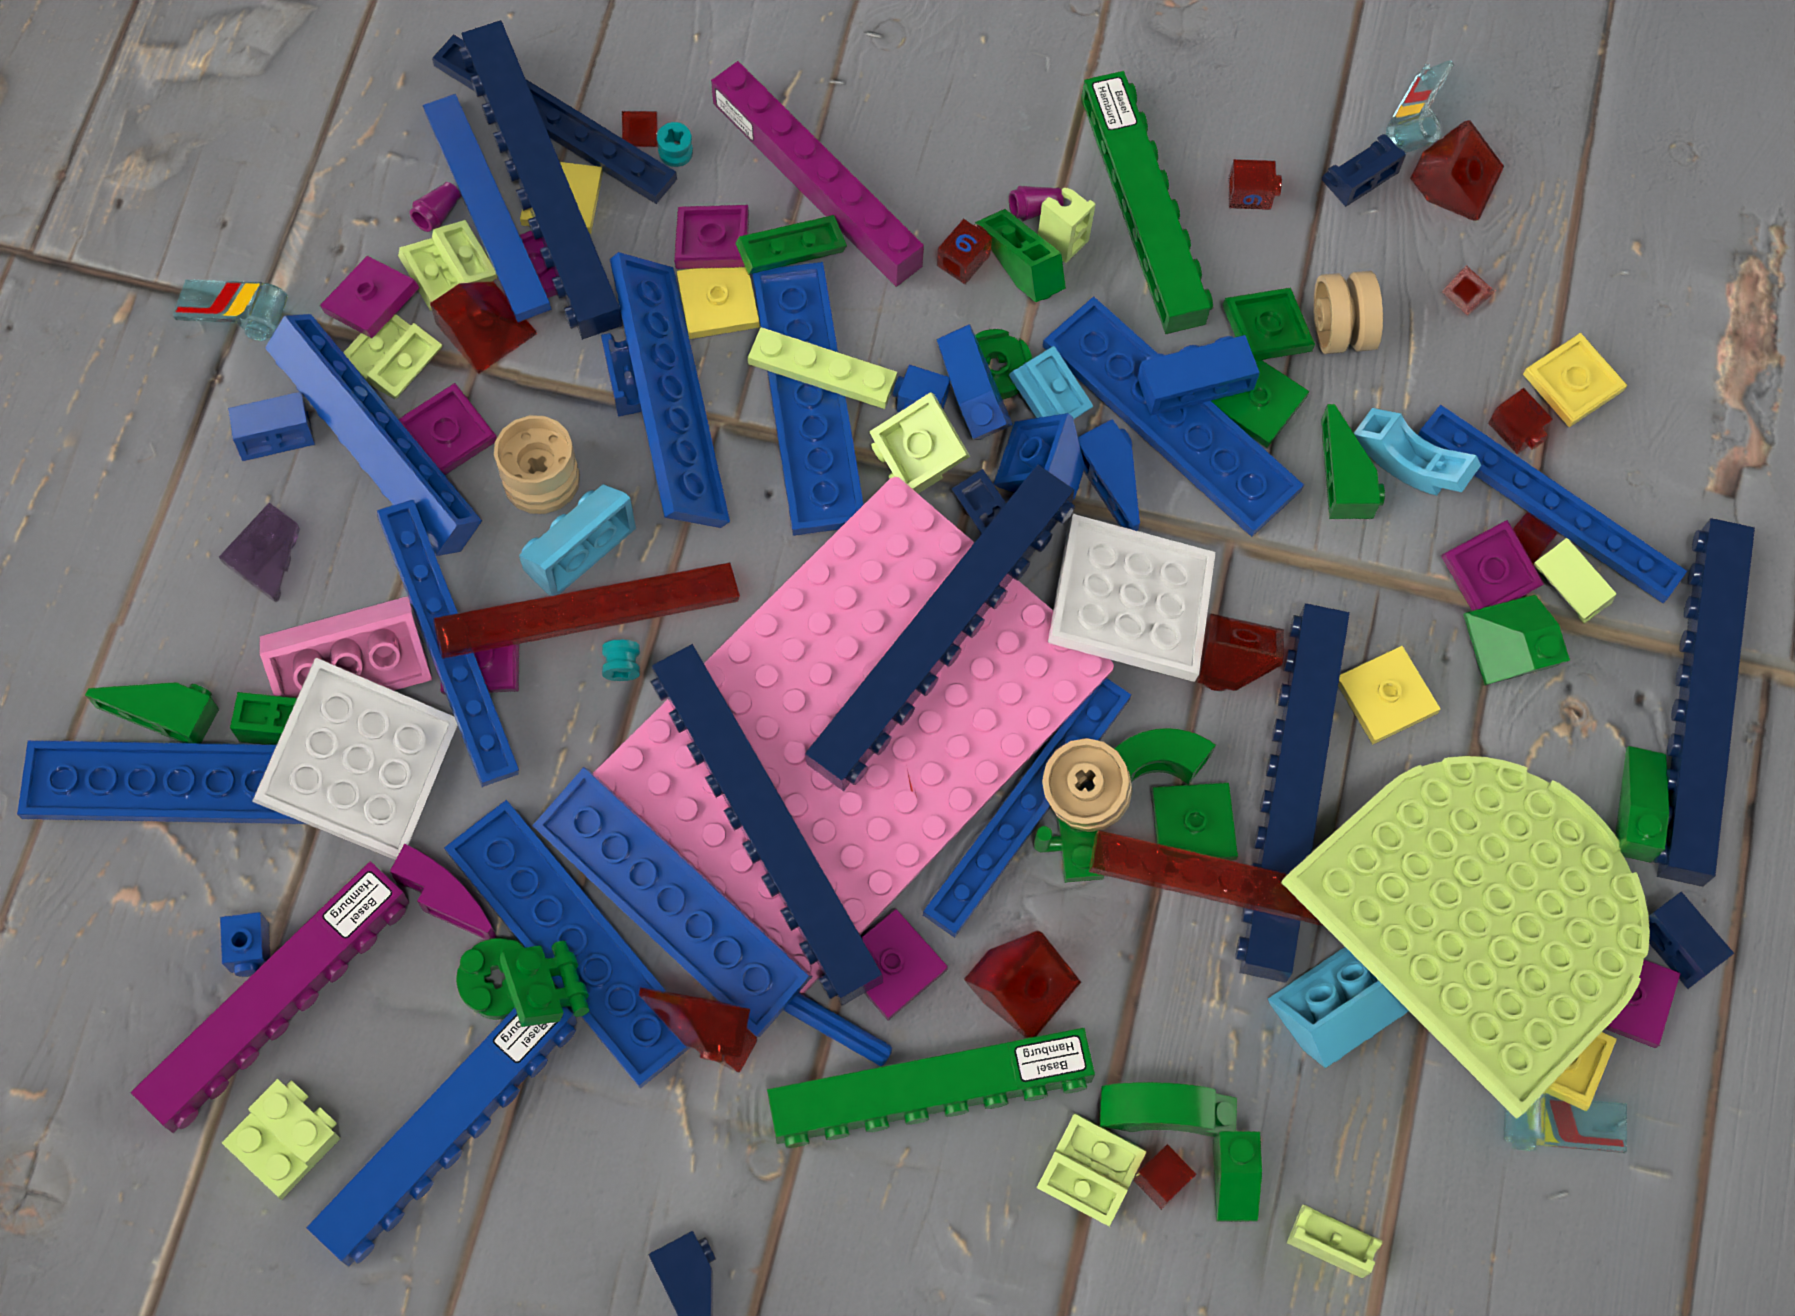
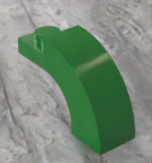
M1163 728L1138 733L1126 739L1114 749L1125 762L1130 773L1131 783L1145 774L1160 772L1173 775L1189 785L1211 758L1216 744L1189 731Z
M1160 1082L1118 1083L1104 1085L1101 1088V1127L1132 1133L1146 1130L1183 1131L1215 1137L1219 1131H1236L1237 1097L1218 1094L1214 1088Z

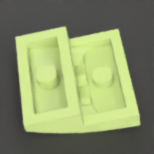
M466 220L433 229L432 238L399 248L398 257L409 276L418 284V291L430 311L460 300L497 279L492 263Z
M395 314L373 338L361 333L343 353L369 385L397 399L442 349V344L415 323L409 325Z
M1074 1113L1037 1188L1110 1227L1147 1150Z

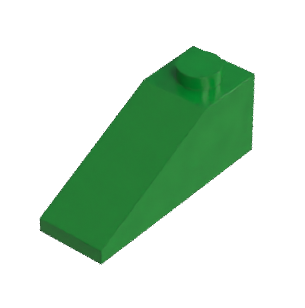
M1003 209L975 222L976 229L1017 288L1034 302L1048 299L1053 294L1066 289L1062 253L1009 211Z
M1327 404L1321 419L1329 519H1373L1379 506L1384 504V484L1378 483L1376 467L1336 405Z
M176 682L88 688L85 694L95 708L181 743L201 744L219 711L218 706L211 698L212 693L197 684H191L189 687Z
M1628 746L1625 753L1615 836L1620 841L1619 848H1621L1620 851L1624 857L1651 863L1665 850L1669 820L1666 754Z

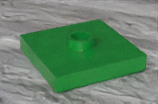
M1291 287L1225 298L1222 306L1235 337L1246 336L1255 361L1313 351L1315 342Z
M1263 360L1255 361L1260 373L1254 390L1211 400V402L1251 438L1268 448L1308 397L1309 391Z
M1229 783L1152 788L1151 794L1159 865L1237 860L1238 852Z

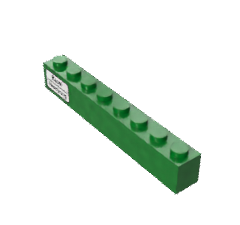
M1124 71L1085 79L1081 100L1165 335L1206 325L1209 312L1213 309V299L1209 289L1203 288L1201 282L1202 270L1198 259L1192 258L1189 233L1187 229L1181 228L1179 206L1176 199H1171L1169 195V180L1164 169L1160 170L1158 165L1156 143L1154 140L1150 141L1147 135L1148 124L1145 113L1143 111L1139 112L1136 105V88L1133 83H1128Z
M1079 1028L767 1089L776 1143H785L786 1148H796L809 1144V1138L825 1135L826 1140H837L848 1137L850 1135L849 1130L865 1127L866 1132H877L888 1129L890 1127L889 1122L905 1119L907 1125L928 1121L929 1114L945 1112L946 1117H953L968 1113V1107L984 1104L985 1109H994L1009 1104L1008 1099L1023 1096L1024 1101H1035L1047 1097V1091L1063 1088L1065 1094L1083 1091L1087 1089V1083L1092 1082L1095 1071L1085 1028Z

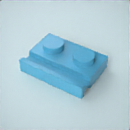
M1052 346L1009 374V377L1036 418L1069 413L1074 420L1094 407L1055 346Z

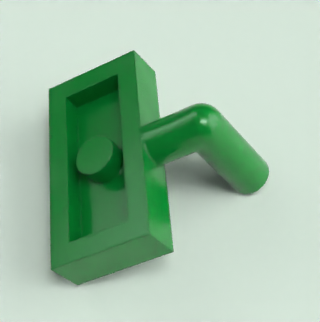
M1058 817L1059 836H1052V830L1047 826H1042L1037 830L1034 842L1036 851L1040 853L1061 851L1065 883L1104 879L1105 874L1099 830L1086 832L1073 829Z

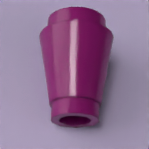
M445 182L443 185L414 201L412 204L413 208L409 212L410 217L415 225L425 232L439 228L460 199L461 194L455 185Z
M1018 186L1017 190H1012L1009 193L1010 212L1022 221L1040 216L1042 203L1048 197L1058 201L1063 206L1062 191L1059 187Z

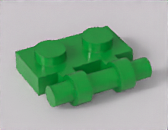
M566 941L554 943L551 946L554 958L545 959L541 946L503 950L499 960L521 1027L560 1022L564 1013L562 1007L571 1006L576 1017L584 1016L589 1012L586 1001L589 994L586 985L579 980L576 972L578 962L575 954L569 951ZM561 976L564 988L556 989L552 977Z

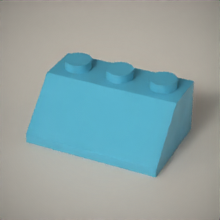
M604 484L595 491H588L581 497L577 507L567 515L562 514L558 516L545 534L540 538L531 539L523 547L522 553L519 555L523 570L552 599H555L636 529L630 497L626 493Z
M1346 947L1268 998L1271 1007L1303 1051L1324 1068L1340 1060L1348 1052L1372 1038L1376 1033L1409 1011Z

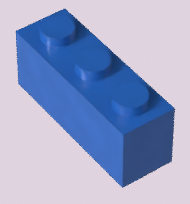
M1243 335L1236 338L1225 336L1212 344L1200 347L1198 345H1189L1176 353L1151 355L1144 361H1141L1137 379L1152 416L1254 390L1260 372L1246 336Z

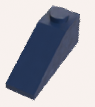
M691 1231L648 1254L678 1316H713V1271L709 1263L716 1260L706 1237L697 1240L694 1232Z

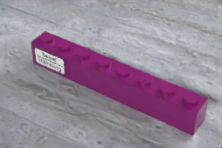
M739 61L711 80L713 104L825 216L834 215L841 232L896 287L923 267L924 245Z
M370 861L130 1093L172 1133L178 1128L184 1129L189 1126L198 1116V1109L209 1098L211 1100L215 1099L225 1091L229 1085V1078L239 1069L244 1070L248 1068L259 1056L258 1050L269 1039L273 1041L280 1037L289 1026L288 1021L299 1010L305 1011L311 1007L319 996L318 992L329 981L331 983L337 981L348 969L347 963L354 956L368 951L377 940L376 935L387 924L391 926L402 918L406 912L405 907L409 904L403 891Z

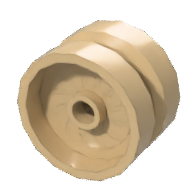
M1372 271L1353 272L1349 275L1347 281H1345L1340 273L1318 276L1314 291V322L1317 341L1324 354L1343 353L1347 350L1349 343L1356 352L1378 349L1383 330V307L1379 283Z
M1088 738L1070 741L1057 749L1046 763L1042 779L1045 798L1057 817L1071 828L1086 832L1104 830L1118 822L1129 808L1133 792L1130 773L1119 753L1105 742ZM1086 781H1093L1095 788L1088 792L1086 788L1082 790V785Z

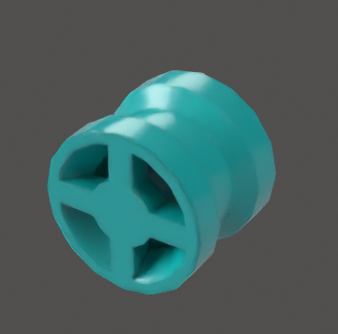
M671 122L659 129L657 132V143L661 161L670 167H680L687 164L693 156L692 135L689 128L682 123ZM674 141H679L680 145L675 144Z
M621 639L611 640L602 645V655L606 658V663L602 666V676L605 679L611 681H630L640 676V666L636 663V658L640 655V645L637 642Z

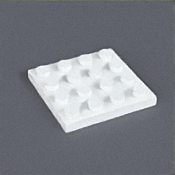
M1073 514L1068 526L1048 643L1195 682L1200 671L1216 552Z
M315 658L252 802L396 860L403 845L409 844L457 728L455 717Z

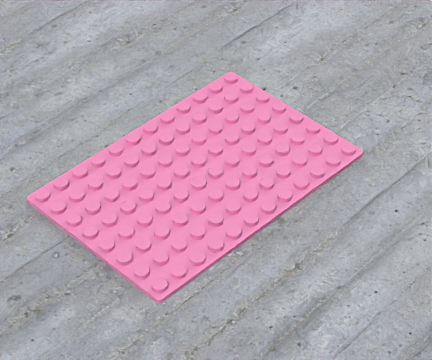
M899 477L890 478L704 663L859 935L873 923L1112 673L1114 664L1110 659L1048 643L1053 610L1020 581L1013 578L1005 588L1008 592L1002 603L996 609L992 607L988 609L982 617L985 621L979 632L973 638L969 636L965 638L959 646L962 650L956 661L950 667L946 665L942 667L936 675L939 679L935 687L927 696L921 694L913 704L915 710L912 716L903 726L900 724L895 726L889 734L892 737L890 743L880 755L874 753L865 764L868 766L865 775L856 785L850 783L842 791L808 766L805 757L807 750L974 544L969 537ZM667 699L593 774L813 976L799 992L804 994L823 975V972L817 962L810 965L804 956L799 944L805 940L798 928L791 931L780 912L781 909L785 908L779 894L771 897L761 879V876L765 875L766 871L760 861L754 864L751 862L742 845L743 842L747 841L745 834L741 828L734 831L723 811L729 806L722 795L715 798L705 780V777L709 776L710 773L704 762L700 765L695 763L687 748V745L692 741L686 730L679 733L668 714L674 709Z

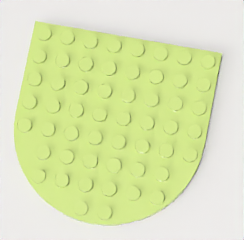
M1488 757L1444 758L1442 762L1416 766L1387 784L1286 875L1281 883L1517 1119L1526 1112L1617 1017L1632 998L1640 983L1641 978L1639 976L1643 961L1649 951L1650 930L1648 910L1637 872H1631L1627 861L1620 851V841L1601 817L1577 795L1554 780L1549 783L1540 777L1528 773V768L1519 764Z

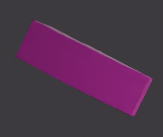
M407 844L403 845L390 869V873L397 883L421 893L417 902L423 912L485 940L497 937L481 907L449 871L420 851Z

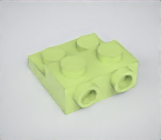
M931 392L869 431L875 441L871 444L874 453L882 463L886 461L892 471L889 479L899 477L918 494L943 479L942 474L970 457L938 399Z
M277 1079L248 1108L251 1113L228 1135L222 1144L282 1200L341 1138L332 1131L337 1123L320 1107L313 1113L303 1103L309 1096L292 1080L285 1086Z

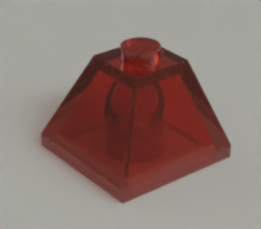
M1467 120L1423 151L1410 179L1428 202L1476 221L1480 219L1504 165L1471 120Z
M494 281L459 283L430 303L436 325L478 374L537 334L536 330L526 319L517 322L506 295Z
M1211 613L1201 657L1198 683L1204 684L1207 688L1214 691H1225L1226 689L1237 691L1282 666L1284 659V629Z
M1040 931L1032 932L989 949L964 978L965 982L987 1007L1025 1038L1037 1037L1081 983L1080 979Z
M640 987L639 996L686 1047L701 1050L700 1058L724 1062L725 1055L741 1057L750 1013L749 1008L708 998Z

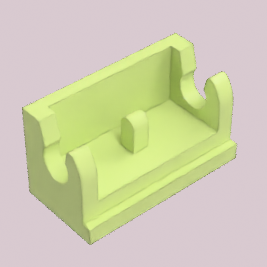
M1063 188L1062 195L1064 198L1069 199L1071 204L1064 207L1058 201L1048 197L1042 203L1038 235L1062 253V261L1067 263L1090 239L1096 204L1091 200L1087 202L1072 189Z
M1568 538L1534 563L1538 572L1543 573L1579 614L1578 616L1583 623L1592 619L1614 601L1616 592Z
M1302 1205L1287 1244L1360 1278H1364L1373 1270L1375 1265L1373 1258L1377 1249L1381 1247L1382 1240L1322 1214L1307 1205Z

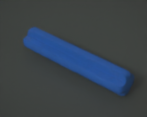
M800 993L784 1009L785 1012L879 1066H883L892 1053L891 1045Z

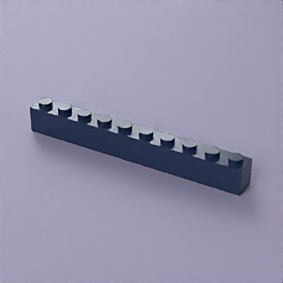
M499 20L462 32L465 46L459 49L462 61L466 69L472 68L475 75L470 76L477 97L483 95L486 103L482 104V109L488 125L495 123L497 132L493 133L497 148L500 153L506 152L509 160L504 162L511 182L516 180L519 182L521 189L516 190L520 205L523 211L529 209L533 218L528 219V223L534 239H542L544 247L540 248V253L546 269L552 267L554 269L556 277L552 278V283L558 298L565 297L568 307L564 308V312L570 328L577 327L583 340L623 326L619 304L502 21Z
M1037 464L807 750L805 757L808 766L842 791L850 783L856 785L863 778L868 769V766L865 764L874 753L880 755L886 749L892 739L889 735L897 724L903 726L912 716L915 710L914 702L921 694L927 696L932 691L939 679L936 676L944 665L950 667L960 655L962 648L959 646L967 636L973 638L979 632L985 621L982 618L990 607L996 609L1002 603L1008 592L1005 589L1013 578L1018 581L1025 574L1030 565L1028 559L1035 550L1042 552L1053 536L1051 530L1058 522L1064 524L1075 509V505H1073L1074 489Z
M1713 518L1709 519L1702 530L1695 532L1692 541V551L1696 552V561L1691 565L1688 574V584L1692 585L1691 596L1687 598L1684 607V618L1688 619L1687 630L1682 634L1679 646L1680 652H1684L1683 664H1680L1675 679V685L1680 687L1679 699L1675 700L1671 712V720L1676 721L1675 733L1671 734L1667 745V755L1672 756L1670 769H1667L1669 798L1665 850L1654 859V863H1658L1657 877L1704 887L1716 876L1755 527Z
M1305 603L1300 616L1293 615L1289 637L1295 638L1294 649L1287 650L1283 671L1290 672L1288 685L1282 683L1278 697V706L1284 707L1282 719L1276 718L1272 733V741L1278 742L1276 755L1270 754L1266 769V776L1272 777L1270 790L1264 789L1260 804V812L1266 813L1264 827H1257L1254 848L1260 849L1258 863L1252 862L1248 876V885L1254 886L1252 900H1245L1241 922L1248 923L1246 936L1239 937L1235 953V959L1241 961L1239 973L1286 983L1293 973L1303 904L1281 882L1286 875L1312 853L1350 612Z
M693 644L652 665L656 678L650 682L661 701L668 698L674 709L668 713L679 733L686 730L692 741L687 745L691 756L697 765L704 762L710 773L709 776L705 777L708 786L715 798L722 795L729 806L723 811L734 831L739 828L742 829L747 838V841L742 843L747 855L753 864L760 861L766 871V874L761 876V879L771 897L779 894L785 905V908L781 909L780 912L789 929L792 931L798 928L805 940L799 946L809 964L812 965L817 962L824 975L818 979L828 998L832 999L836 996L841 1006L882 984L883 975Z

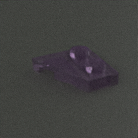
M268 503L223 551L219 558L224 565L276 603L282 593L280 591L284 572H288L291 562L290 552L296 545L300 528L295 521Z

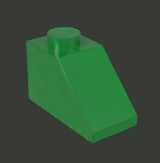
M1219 1131L1213 1139L1216 1222H1257L1262 1182L1260 1132Z

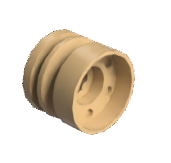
M533 415L516 419L502 429L495 441L494 458L506 496L513 505L530 514H547L559 510L569 503L579 488L580 473L568 431L554 419Z

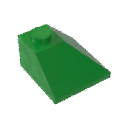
M1536 595L1463 614L1485 686L1553 668L1570 661L1559 623Z

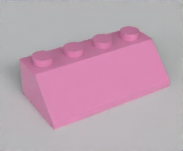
M408 596L260 636V656L274 696L298 698L315 658L393 691L432 680L420 630Z

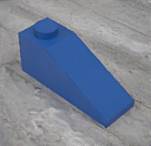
M969 324L938 338L937 342L956 399L972 438L981 440L1012 426L1011 418L971 325Z
M1111 419L1078 437L1085 465L1084 473L1118 525L1138 531L1140 518L1132 451L1133 444L1127 431L1123 428L1119 429L1114 420Z

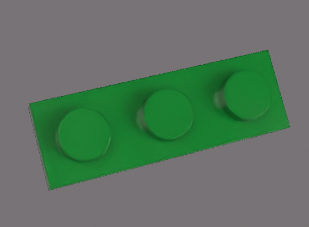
M834 215L739 236L735 243L748 275L842 253L847 247Z

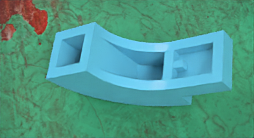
M1372 408L1354 432L1365 452L1380 467L1409 486L1436 496L1442 488L1463 492L1481 466L1476 455L1443 449L1425 441L1408 426L1401 413Z

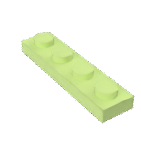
M762 327L748 356L749 365L883 409L886 408L897 380L896 371Z

